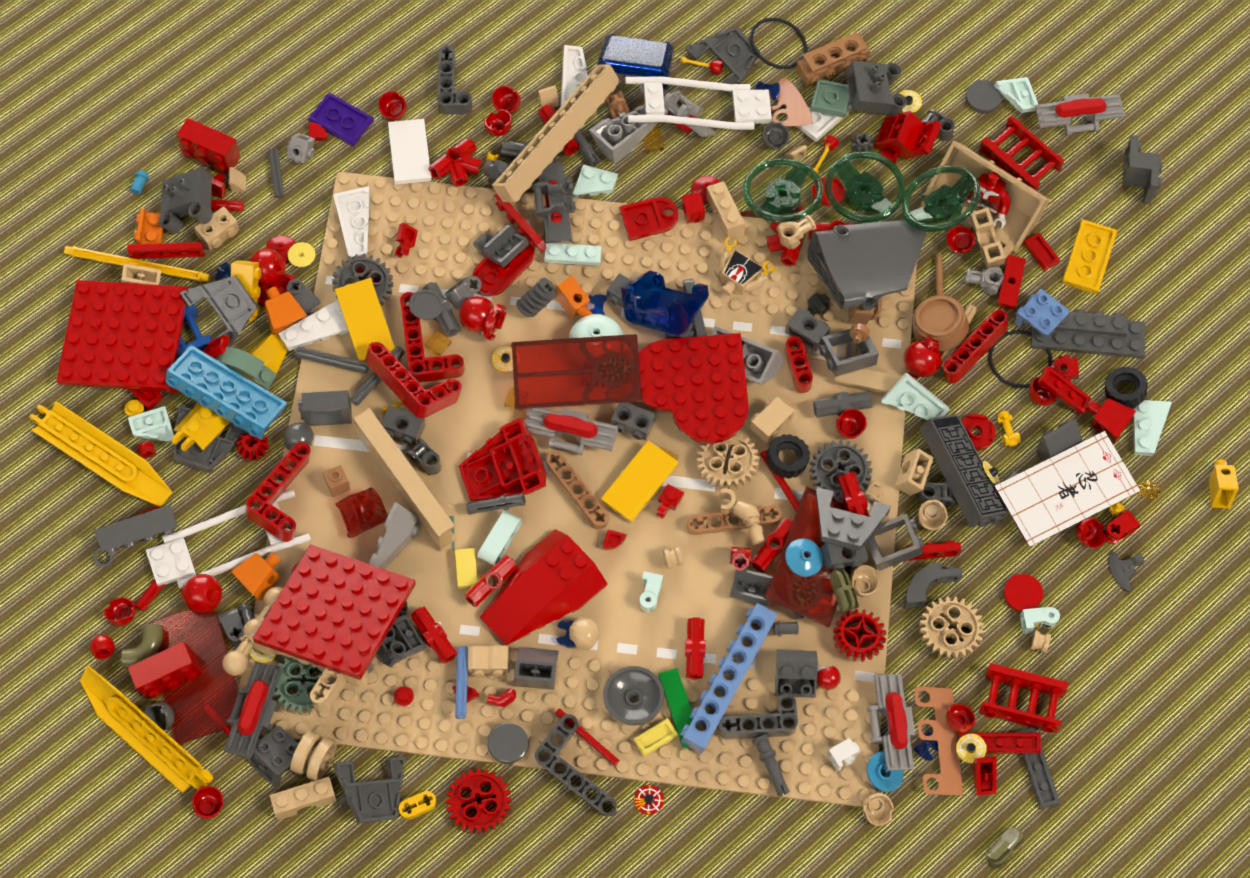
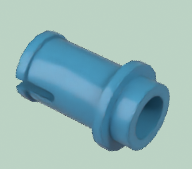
M138 170L135 173V179L130 191L140 195L145 182L149 180V174Z

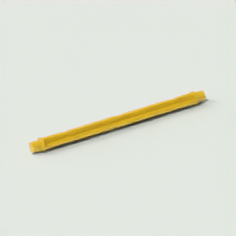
M65 246L64 254L71 255V257H80L123 266L124 263L161 270V274L196 280L198 282H209L210 274L203 273V271L199 272L77 248L76 246Z

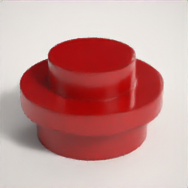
M407 686L399 687L394 692V700L399 706H408L414 700V693Z

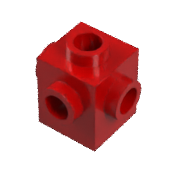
M1064 355L1054 359V365H1051L1052 369L1069 382L1079 379L1077 358H1070V356Z

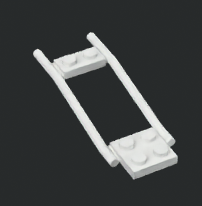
M625 77V84H644L646 115H628V123L667 122L733 130H754V124H764L772 121L769 90H750V84H724L671 77ZM662 84L732 91L735 122L665 115Z
M294 490L283 492L272 505L279 509L277 502L295 497ZM246 505L181 531L162 536L164 544L146 549L157 586L177 581L179 589L182 588L189 578L196 575L184 537L245 514ZM266 531L270 546L200 574L216 576L236 568L255 553L263 557L272 552L311 541L310 535L307 533L295 537L289 542H283Z

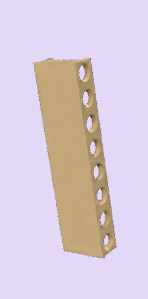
M369 408L358 416H354L353 421L356 434L413 513L418 517V520L439 549L443 550L444 547L457 540L451 531L455 525Z

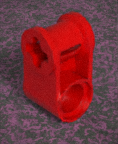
M1126 510L1111 521L1103 531L1107 536L1105 542L1115 544L1135 532L1141 524L1129 510Z

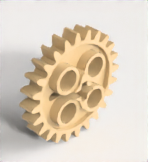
M743 434L739 437L735 435L721 443L700 445V451L697 452L698 471L701 472V477H706V483L713 481V487L720 484V489H723L724 485H727L728 489H731V485L738 489L739 483L745 486V480L751 482L752 476H756V470L759 469L758 449H755L754 443L750 444V438L743 440ZM733 447L731 450V458L728 462L727 473L723 474L725 470V463L728 460L729 448Z
M947 596L945 602L939 598L937 601L938 605L932 601L931 608L926 607V613H923L921 616L923 620L919 623L923 627L919 633L925 634L921 640H928L925 647L932 646V654L939 651V658L946 654L947 660L950 658V655H953L955 660H957L959 654L963 659L966 656V652L971 655L973 649L977 650L979 646L977 643L982 641L980 636L984 634V631L981 630L984 623L979 622L982 615H975L978 609L971 610L972 603L966 606L964 605L965 599L958 602L956 596L953 601H950L949 596ZM949 612H955L958 617L952 618ZM933 623H940L942 628H935ZM961 628H968L970 630V633H964L961 630ZM951 638L955 644H948L945 639Z

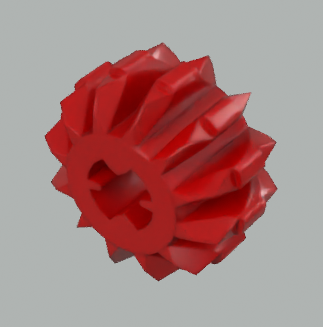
M245 431V436L239 435L240 440L236 441V445L238 447V454H242V459L248 458L252 463L254 458L260 461V455L266 457V450H269L267 437H263L260 440L250 435L247 431Z

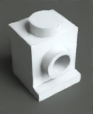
M848 738L829 749L827 756L837 772H839L843 764L845 766L852 764L856 760L857 754L861 753L857 743L852 742Z

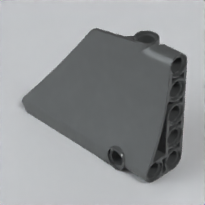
M919 218L844 226L838 225L833 230L813 232L807 252L808 260L840 309L855 308L861 304L863 309L871 310L877 305L878 300L882 296L907 290L929 227V222Z

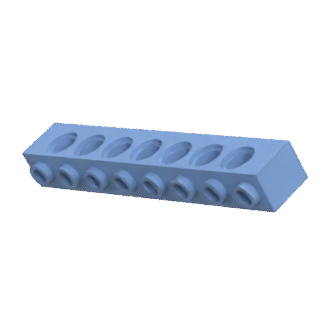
M759 603L754 608H749L745 615V618L748 619L746 624L741 623L736 632L739 635L737 640H732L727 648V651L730 652L728 657H722L717 666L720 668L718 675L715 673L712 675L708 683L711 685L709 691L704 690L699 699L702 702L700 708H694L690 716L693 719L690 726L686 724L680 734L684 736L681 742L701 754L703 753L778 615L777 613ZM751 624H757L760 630L752 629ZM742 640L749 641L751 646H744ZM732 657H739L742 663H735ZM723 674H730L733 680H726ZM720 690L723 693V697H717L714 691ZM705 707H711L714 710V714L706 713ZM702 724L705 727V731H698L695 725Z

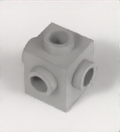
M300 133L292 136L287 145V157L300 164L312 159L315 152L313 148L315 138Z

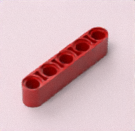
M1000 309L992 312L945 361L943 371L944 379L947 383L954 384L959 382L1008 330L1007 312Z

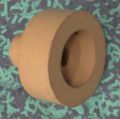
M860 323L853 324L850 330V336L857 344L866 341L870 333V329Z

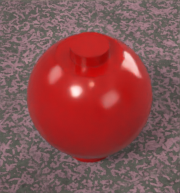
M272 249L258 250L249 259L250 262H259V268H261V277L258 279L259 285H274L282 279L285 273V261L278 252Z
M927 336L924 341L917 340L907 347L903 360L910 376L925 378L933 375L939 369L942 358L941 352L938 349L940 345L938 341Z
M197 574L189 578L183 585L181 596L185 605L191 611L208 613L220 604L222 588L213 576Z

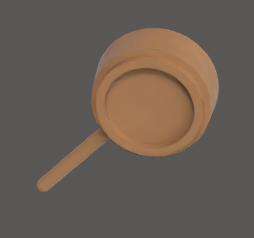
M936 254V296L925 299L915 309L913 315V334L916 341H924L929 336L940 343L938 346L939 351H947L957 347L964 341L969 331V321L961 303L952 297L943 295L942 255Z

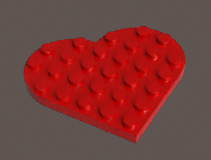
M741 333L664 339L650 343L638 353L642 401L654 410L672 412L676 426L681 432L689 436L690 439L705 444L721 443L734 437L744 426L748 417L749 402ZM635 375L631 380L632 389L635 383Z

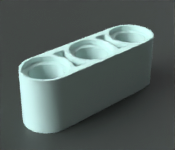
M504 510L481 546L477 557L494 566L504 555L518 532L523 519Z

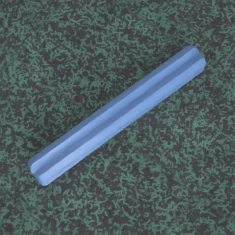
M459 646L457 648L456 719L466 718L468 647Z

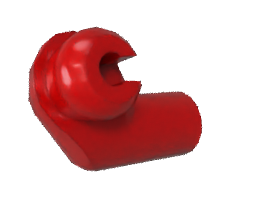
M509 688L500 696L489 694L487 703L503 708L507 707L515 701L516 691Z

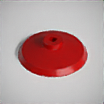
M701 176L692 183L691 194L700 192L703 204H709L707 201V186L719 183L720 181L713 176Z
M823 177L814 183L812 194L820 204L832 206L838 204L844 198L845 189L839 180L832 177Z
M279 235L270 239L265 249H272L278 252L285 261V264L290 262L288 251L296 242L289 236Z

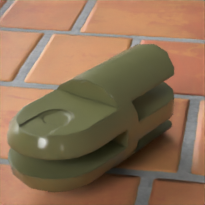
M843 569L833 570L830 574V582L840 611L846 612L858 608L859 603L847 572Z
M1018 828L1006 830L985 852L993 868H1000L1023 843L1024 837Z

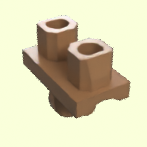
M622 91L606 97L605 102L612 118L619 117V114L623 112L625 114L630 113Z

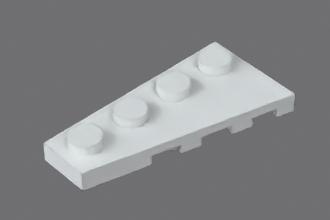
M564 45L560 107L588 76L582 47Z
M336 300L278 334L290 351L297 349L299 346L310 345L320 339L323 341L330 339V336L348 333V328L339 302Z

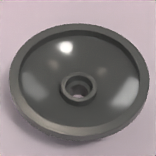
M639 666L624 667L613 673L607 680L603 693L604 704L609 714L623 724H645L655 718L662 708L664 701L663 686L658 677L646 668ZM635 697L637 701L633 703L630 701V698Z

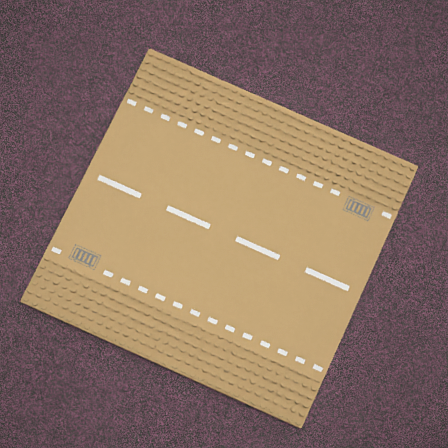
M338 172L333 194L368 186L370 188L368 257L366 258H369L370 255H373L374 261L380 258L379 264L385 262V268H390L389 275H393V280H391L393 282L392 294H388L389 300H384V306H381L394 347L399 346L404 350V355L399 359V362L409 372L400 304L401 295L406 292L416 293L422 290L426 284L437 282L444 298H446L445 293L462 278L473 276L475 267L486 257L474 247L473 243L486 231L494 237L506 225L512 224L506 218L507 213L505 211L501 212L495 205L497 202L494 197L497 193L495 189L464 185L456 187L452 184L437 182L395 185V180L391 177ZM524 192L520 200L510 204L541 237L546 245L543 217L535 216L534 193ZM542 194L543 208H546L545 195ZM333 195L314 295L321 303L310 311V315L338 300L333 291L332 279H335L333 273L338 272L337 266L342 267V260L345 262L348 260V253ZM573 198L576 210L574 213H569L572 241L556 243L601 246L600 266L545 263V250L540 252L536 247L531 265L503 293L496 296H485L477 292L474 295L487 298L494 307L497 304L507 307L503 310L507 313L501 330L496 329L493 334L496 338L493 341L483 338V332L473 333L465 329L459 319V309L456 310L451 303L453 315L460 327V331L455 336L446 337L438 321H435L434 318L430 320L420 319L425 358L458 354L463 358L465 372L461 377L452 378L460 381L462 384L458 401L426 417V426L420 437L439 455L441 471L436 475H429L406 455V451L412 449L415 445H407L395 437L392 440L448 516H454V535L457 538L454 541L455 550L475 548L477 581L482 574L487 573L493 567V565L479 559L477 555L504 510L499 509L468 515L466 504L477 501H470L458 466L476 450L481 449L489 438L492 439L503 425L518 418H522L525 421L528 409H515L513 370L510 372L497 370L492 364L493 353L500 347H512V343L568 340L571 328L581 319L579 315L572 318L556 299L551 300L534 317H527L518 310L516 306L517 300L521 299V296L525 295L541 278L550 280L557 289L560 283L573 276L589 297L588 309L592 314L606 315L615 320L620 325L624 336L637 335L638 353L650 343L665 339V329L673 315L691 322L683 289V280L693 278L707 336L712 333L716 326L732 333H741L742 337L778 350L785 360L777 376L763 385L746 379L749 402L748 417L744 426L736 433V437L743 434V440L750 438V444H755V449H758L759 469L756 470V476H752L751 482L745 480V486L739 483L738 489L734 485H731L730 489L736 495V502L740 500L752 504L756 508L765 506L778 507L781 510L779 523L762 527L764 541L756 545L752 544L748 529L702 535L690 534L687 530V521L691 516L718 513L722 504L727 505L731 501L729 499H721L719 497L720 484L713 487V481L706 483V477L702 478L701 472L698 471L697 452L700 451V445L705 446V443L696 442L690 439L684 432H681L674 422L672 412L654 410L643 401L627 403L656 414L654 426L647 440H637L628 433L617 432L612 451L585 445L581 456L577 452L556 447L548 448L550 437L531 433L547 474L546 487L524 495L526 500L525 506L510 507L509 510H506L522 518L523 521L504 555L512 558L517 566L527 552L557 529L567 534L590 557L608 585L579 610L571 612L563 618L555 620L545 627L537 629L529 635L507 645L509 647V674H504L503 677H494L492 674L474 677L472 674L467 673V686L474 688L480 697L467 703L465 719H456L455 717L456 695L452 687L456 685L457 656L449 663L443 664L432 647L429 648L427 645V648L423 651L407 657L391 668L383 664L376 653L372 661L373 670L369 673V682L360 687L346 682L333 705L326 712H316L313 708L310 715L307 710H304L303 714L300 715L299 709L293 714L291 707L285 710V703L281 704L278 712L274 711L270 722L272 724L271 731L277 726H281L294 740H301L308 730H313L321 735V740L328 737L335 740L337 745L507 765L496 761L491 756L488 750V737L496 726L503 723H514L526 732L528 750L521 760L511 766L544 769L535 760V752L559 722L560 718L555 715V712L560 708L566 714L574 715L583 729L620 760L616 766H613L575 733L558 755L581 774L778 797L765 763L759 759L758 749L752 743L755 738L723 739L718 733L719 724L702 754L690 747L682 749L679 737L643 757L633 738L667 718L676 730L665 695L662 708L655 718L641 725H626L614 719L607 711L603 698L604 687L610 676L624 667H643L653 672L657 677L658 673L678 668L692 712L695 707L699 709L702 704L699 701L704 690L709 691L711 685L708 683L714 673L718 675L720 668L717 666L722 657H728L730 653L727 651L728 646L732 640H737L739 635L736 632L741 623L746 624L748 619L745 618V615L749 608H754L756 603L730 597L736 574V567L730 564L731 547L751 548V561L764 545L767 537L775 531L783 519L786 518L793 521L796 514L760 453L764 450L767 451L772 440L783 434H791L805 441L804 443L808 445V450L810 451V460L806 469L796 478H784L800 503L805 488L816 492V488L820 487L813 486L815 480H810V476L813 473L809 472L810 467H812L810 462L814 460L813 454H818V448L824 449L825 443L831 446L832 441L838 445L840 440H842L843 445L850 441L851 447L857 444L856 450L863 448L862 455L868 454L866 461H871L870 468H873L870 474L872 476L871 481H868L869 485L876 479L880 483L883 493L881 503L891 506L889 514L882 521L883 523L896 518L898 512L899 489L895 487L901 469L905 410L903 411L893 405L882 403L881 399L886 395L884 393L834 383L835 376L832 370L828 369L825 357L821 356L819 349L815 352L806 345H804L813 375L812 386L806 393H800L795 389L785 356L786 341L792 336L785 333L786 324L797 309L801 308L802 310L809 311L808 299L815 293L822 295L825 293L830 299V309L822 316L815 314L813 317L823 320L830 327L829 335L851 329L852 325L856 324L849 322V308H839L810 264L807 255L810 243L808 232L805 234L803 247L800 250L796 265L789 267L780 262L783 250L772 253L768 250L766 237L776 235L770 228L773 220L741 216L745 223V233L743 237L736 239L738 243L736 247L732 248V251L736 249L762 267L765 261H771L768 264V270L773 265L776 266V270L768 273V278L760 288L750 292L746 291L744 294H739L734 290L730 296H727L721 291L724 283L721 282V275L719 273V261L724 248H727L717 213L705 212V220L699 223H686L683 210L678 209V221L670 231L629 241L619 211V206L627 205L626 203ZM665 210L663 212L667 216L673 215V211L671 210ZM406 223L418 230L415 246L409 248L408 256L402 255V258L395 256V250L400 244L396 241L399 224ZM514 223L512 225L514 231L521 235L516 229L518 226ZM735 239L729 241V245L732 246L734 244ZM917 262L907 290L882 296V311L876 320L870 319L868 324H864L870 329L869 336L879 353L877 365L864 369L900 377L908 373L903 358L905 350L911 344ZM619 273L635 282V290L623 307L613 305L607 299V289ZM409 319V320H408V322H413V321H415V319ZM805 327L807 330H812L811 327ZM679 330V331H677V332H678V333H684L685 331ZM349 331L346 334H337L330 336V339L323 341L320 339L304 346V348L358 360ZM413 335V336H411L410 338H411V339H415V338H417L418 336ZM854 341L833 347L839 361L862 355L859 346ZM625 343L624 355L634 360L629 346ZM568 344L516 347L520 357L519 365L517 366L518 374L586 369L574 363L569 354ZM791 346V347H790V348L793 349V350L798 349V348L795 347V346ZM415 352V353H413L412 355H413V356H417V355H419L420 353ZM301 358L289 426L298 422L305 423L304 419L301 420L298 409V400H302L301 393L348 390L349 397H351L374 371L369 367L367 373H361ZM795 363L796 366H803L801 363ZM455 364L452 367L458 368L460 365ZM434 367V368H433V370H440V369H441V367ZM417 369V370H415L414 372H415V373H420L422 370H421V369ZM592 373L518 378L519 405L583 401V392L591 382ZM448 379L419 384L427 390ZM382 380L358 406L351 402L352 424L309 426L314 433L312 445L310 446L309 462L285 489V491L293 489L295 497L277 503L280 511L296 522L294 538L309 533L311 541L274 552L281 561L273 568L280 575V578L273 587L284 588L291 576L293 567L301 560L310 544L369 564L372 555L378 553L377 542L379 537L385 535L386 526L384 524L394 502L399 503L414 514L355 431L354 416L356 417L370 408L381 423L385 415L381 412L382 407H388L401 401ZM800 380L801 383H808L806 380ZM597 381L589 394V401L607 400L605 393L610 386L603 385ZM631 381L625 385L617 386L609 393V397L612 399L627 398L633 390ZM869 391L871 393L873 407L859 410L866 417L867 427L855 439H846L838 433L836 421L839 416L837 414L816 418L814 414L813 401L831 398L840 392L853 394ZM778 396L794 410V416L767 444L750 429L751 419L757 412L761 413L764 410V406L769 400L773 401ZM619 403L548 407L543 409L560 413L562 408L588 413L590 420L611 424V419ZM404 404L395 407L412 413ZM625 416L619 418L623 421L628 420ZM640 423V424H638L637 426L640 427V428H643V427H645L646 425ZM400 425L398 427V429L406 428L405 425ZM563 433L562 437L555 438L556 440L580 445V442L577 441V437L574 435ZM649 440L678 461L679 465L631 523L603 503L601 498ZM285 446V448H284L283 458H284V457L287 455V453L289 452V450H287L286 446ZM733 447L729 448L728 460L725 463V470L723 474L727 473L728 462L731 458V450ZM785 448L779 452V458L783 463L793 464L797 461V455L793 450ZM557 451L563 455L609 515V523L605 528L597 529L590 523L548 469L546 457L550 452ZM840 456V459L848 460L846 456ZM552 458L551 463L555 462L559 470L561 467L558 464V459ZM431 461L428 465H434L436 462ZM828 464L823 465V467L826 469L832 468ZM341 465L351 490L332 497L325 482L323 472ZM564 471L560 476L562 479L568 480L572 475L570 472ZM839 480L833 481L836 485H840ZM670 484L685 493L676 510L674 511L669 508L664 519L656 516L658 513L657 509L661 504L658 502V498L666 485ZM580 486L572 488L574 494H580L583 491ZM809 493L802 507L805 514L798 518L796 523L798 530L790 539L789 544L794 540L802 539L806 527L813 528L814 525L819 526L817 498ZM836 496L833 500L839 504L844 505L843 499L842 501H840L839 496ZM866 498L868 504L867 511L870 517L874 502ZM587 500L583 503V506L591 509L594 503ZM596 510L594 513L597 516V521L603 522L604 517L600 518ZM770 512L769 516H771L772 519H775L776 515H774L773 512ZM762 513V521H764L766 516ZM731 516L728 519L732 525H736L740 521L736 516ZM711 519L709 521L712 527L720 525L718 519ZM418 520L420 525L418 535L413 536L412 541L385 570L415 580L416 585L407 599L408 610H406V614L423 643L426 642L421 635V631L412 620L411 614L419 607L425 606L435 622L442 626L448 641L456 652L459 646H505L480 619V616L509 576L502 582L500 588L495 589L477 607H473L466 601L464 596L470 588L458 589L455 551H452V543L444 547L443 550H440ZM704 520V528H707L706 520ZM693 522L692 526H694L695 529H698L699 525L697 524V522ZM896 528L875 536L882 557L894 553ZM608 529L627 534L622 545L611 550L602 549ZM267 537L266 547H267V546H270V542H269L268 537ZM866 542L865 546L869 560L863 565H869L875 569V574L879 578L878 590L871 596L861 597L856 594L859 607L856 609H858L859 613H862L863 609H865L867 615L873 612L872 618L879 617L878 623H884L883 630H886L887 633L883 637L886 638V643H883L884 648L879 650V655H873L872 660L865 656L864 662H861L860 657H858L857 661L854 662L853 656L850 655V658L846 659V652L843 654L839 653L841 647H835L837 641L833 640V635H835L833 628L837 627L835 623L837 620H840L842 614L847 616V611L841 612L838 603L828 628L806 617L799 620L791 610L769 601V605L764 607L778 614L774 623H777V621H780V623L797 621L799 633L785 634L778 637V635L773 633L772 624L722 716L723 718L726 716L777 713V703L780 697L775 696L777 649L817 651V671L830 666H835L839 670L841 681L835 689L825 690L816 684V698L795 697L798 725L793 735L770 737L768 739L772 749L776 751L775 759L790 790L785 795L783 793V796H780L781 798L863 807L864 800L870 794L876 793V788L870 783L867 776V763L871 756L879 752V744L871 743L873 736L870 713L867 711V707L878 705L874 675L885 674L893 566L879 571L868 542ZM776 543L769 544L773 548L779 547ZM679 546L683 565L678 566L676 564L672 568L667 569L663 550H672L674 547ZM784 555L780 569L785 570L789 578H791L793 572L787 566ZM779 556L773 560L762 574L773 575ZM751 564L750 566L744 568L746 570L758 572L753 568ZM850 567V570H849V572H848L849 579H850V576H851L852 572L855 570V569H851V567ZM644 571L663 575L657 606L652 612H644L639 606L640 596L644 593L646 587L645 584H642ZM783 573L777 575L773 585L774 588L781 583L787 589V581ZM492 577L488 578V583L490 586H492L493 584ZM256 598L253 615L261 613L265 607L264 599L260 601ZM816 605L808 613L823 615L830 612L831 608ZM582 617L593 620L599 628L598 641L594 647L588 650L576 648L575 643L570 640L569 629L572 623ZM693 617L705 619L704 640H706V650L703 662L704 674L703 678L698 680L686 678L685 641L687 639V622L689 618ZM852 623L846 628L857 627L859 623ZM751 624L752 629L760 630L757 624ZM865 624L866 629L873 632V630ZM860 628L859 633H858V635H857V637H859V638H858V642L860 641V638H861V636H862V634H861V628ZM845 637L847 642L850 645L854 646V643L851 640L847 639V637ZM742 640L744 646H751L749 641ZM873 642L864 643L861 645L860 648H867L871 646ZM519 647L559 651L555 690L518 687L514 685L516 658ZM250 653L246 656L248 666L241 674L239 689H246L255 663ZM277 654L272 661L264 664L279 667L278 663L285 664V656ZM732 657L735 663H742L739 657ZM294 669L291 674L298 675L301 670ZM315 670L311 673V676L317 677L321 671ZM723 674L726 680H733L730 674ZM407 686L412 689L414 700L410 705L399 706L395 702L394 692L399 687ZM292 688L288 693L291 695L296 694L298 689ZM509 688L516 691L515 701L507 707L503 708L487 703L489 694L500 696ZM720 690L714 691L717 697H723V693ZM273 696L272 700L278 702L279 698ZM635 697L630 698V701L634 703L637 701V699ZM788 702L781 703L784 708L792 707ZM705 707L706 713L714 714V710L711 707ZM878 712L879 727H880V730H881V717H882V716H881V712ZM785 721L783 723V725L787 728L793 727V724L790 721ZM769 722L763 724L766 729L773 728V725ZM564 723V727L566 729H571L568 725ZM746 723L743 725V728L746 730L753 729V726L749 723ZM696 724L698 731H705V727L702 724ZM725 725L727 731H730L729 725ZM262 728L260 736H265L269 732ZM560 735L553 736L551 743L556 746L560 745L562 737ZM850 738L852 742L857 743L861 753L857 754L856 760L848 766L843 764L841 771L837 772L827 756L828 751ZM542 751L539 754V760L542 762L550 758V754L547 751ZM557 764L554 771L565 772L566 767L564 764Z

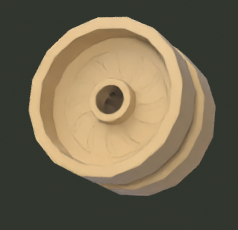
M308 730L302 737L293 755L291 771L299 775L306 772L307 778L312 781L322 779L333 760L337 742L328 737L321 740L319 733Z

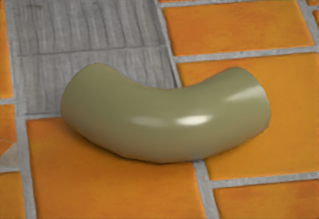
M149 624L143 626L141 644L132 649L122 650L121 658L124 669H128V667L158 654L163 639L162 625Z

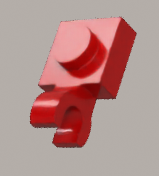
M406 223L399 224L396 241L400 244L395 250V256L402 258V255L408 256L409 248L415 246L418 230Z
M667 484L658 498V502L661 504L657 509L658 513L656 516L664 519L669 508L675 511L685 492Z

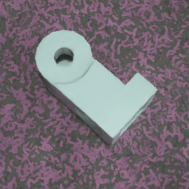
M644 571L642 584H645L646 587L644 593L640 596L639 603L642 611L652 612L655 610L663 582V575Z
M1053 607L1023 609L1019 615L1023 634L1031 633L1034 627L1053 628L1060 618L1059 611Z

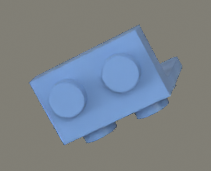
M1040 289L1036 294L1030 296L1024 307L1021 306L1015 313L1017 317L1014 323L1021 327L1027 322L1044 336H1049L1067 317L1069 310L1043 289Z

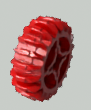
M855 609L854 614L851 611H847V616L842 614L840 620L836 621L835 625L837 627L833 628V633H835L833 640L837 641L835 643L836 648L841 647L840 654L847 653L846 659L850 658L851 655L854 662L857 661L858 657H860L861 662H864L865 656L872 660L873 655L878 656L879 650H883V643H886V638L883 636L887 632L883 630L884 623H878L879 617L872 618L873 612L867 615L865 609H863L862 613ZM852 623H859L857 627L846 628ZM865 624L868 625L873 630V632L867 630ZM860 628H861V634H862V636H861V638H860V641L858 642V638H859V637H857V635H858L859 630H860ZM845 637L851 640L854 643V646L850 645L845 639ZM873 642V644L867 648H860L861 645L864 643Z

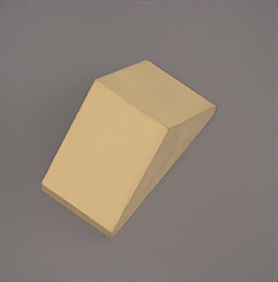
M124 263L121 282L159 285L161 270Z

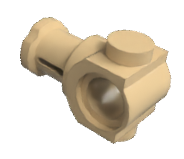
M806 215L805 219L798 223L783 222L779 224L776 229L780 243L788 249L798 247L800 244L799 240L804 237L803 234L816 229L812 217Z

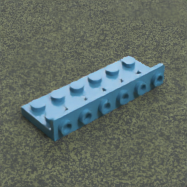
M192 345L172 364L166 373L165 382L170 387L179 390L187 397L199 402L203 407H207L218 416L227 419L235 426L242 428L260 440L263 439L267 428L287 406V402Z

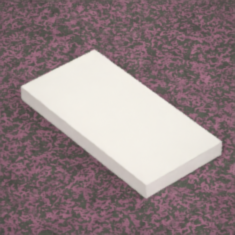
M424 119L388 122L395 185L432 181L428 170L430 163Z

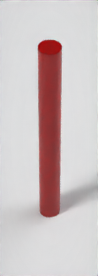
M764 450L760 453V455L764 460L765 464L767 465V451ZM770 470L796 512L799 502L785 479L775 475ZM803 508L801 510L799 517L805 514Z
M560 708L555 712V715L560 719L567 715ZM567 719L564 722L571 729L575 726V721L572 719ZM579 725L576 733L613 766H616L620 760Z

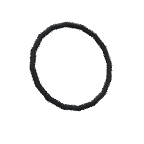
M765 18L758 21L752 27L749 37L751 48L757 57L767 65L778 69L796 67L797 62L791 65H777L766 60L755 48L753 36L755 29L767 21H778L787 24L801 37L804 46L803 54H805L808 47L806 39L799 28L781 18Z
M1023 330L1006 332L989 349V365L993 374L1001 382L1014 388H1029L1030 384H1014L1005 380L993 365L992 352L1002 338L1012 334L1032 335L1031 332ZM1046 349V352L1048 354V366L1051 367L1052 354L1050 352V349Z

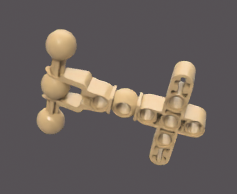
M282 587L270 588L265 593V607L261 613L254 615L255 618L249 620L244 625V636L239 638L241 644L237 650L230 651L224 656L222 667L226 673L232 676L241 675L247 669L248 661L246 656L253 646L256 650L268 656L278 654L293 658L304 665L312 664V667H318L323 672L310 693L313 706L318 712H326L331 708L346 682L359 687L369 682L368 670H366L362 679L358 680L255 643L253 636L283 589Z

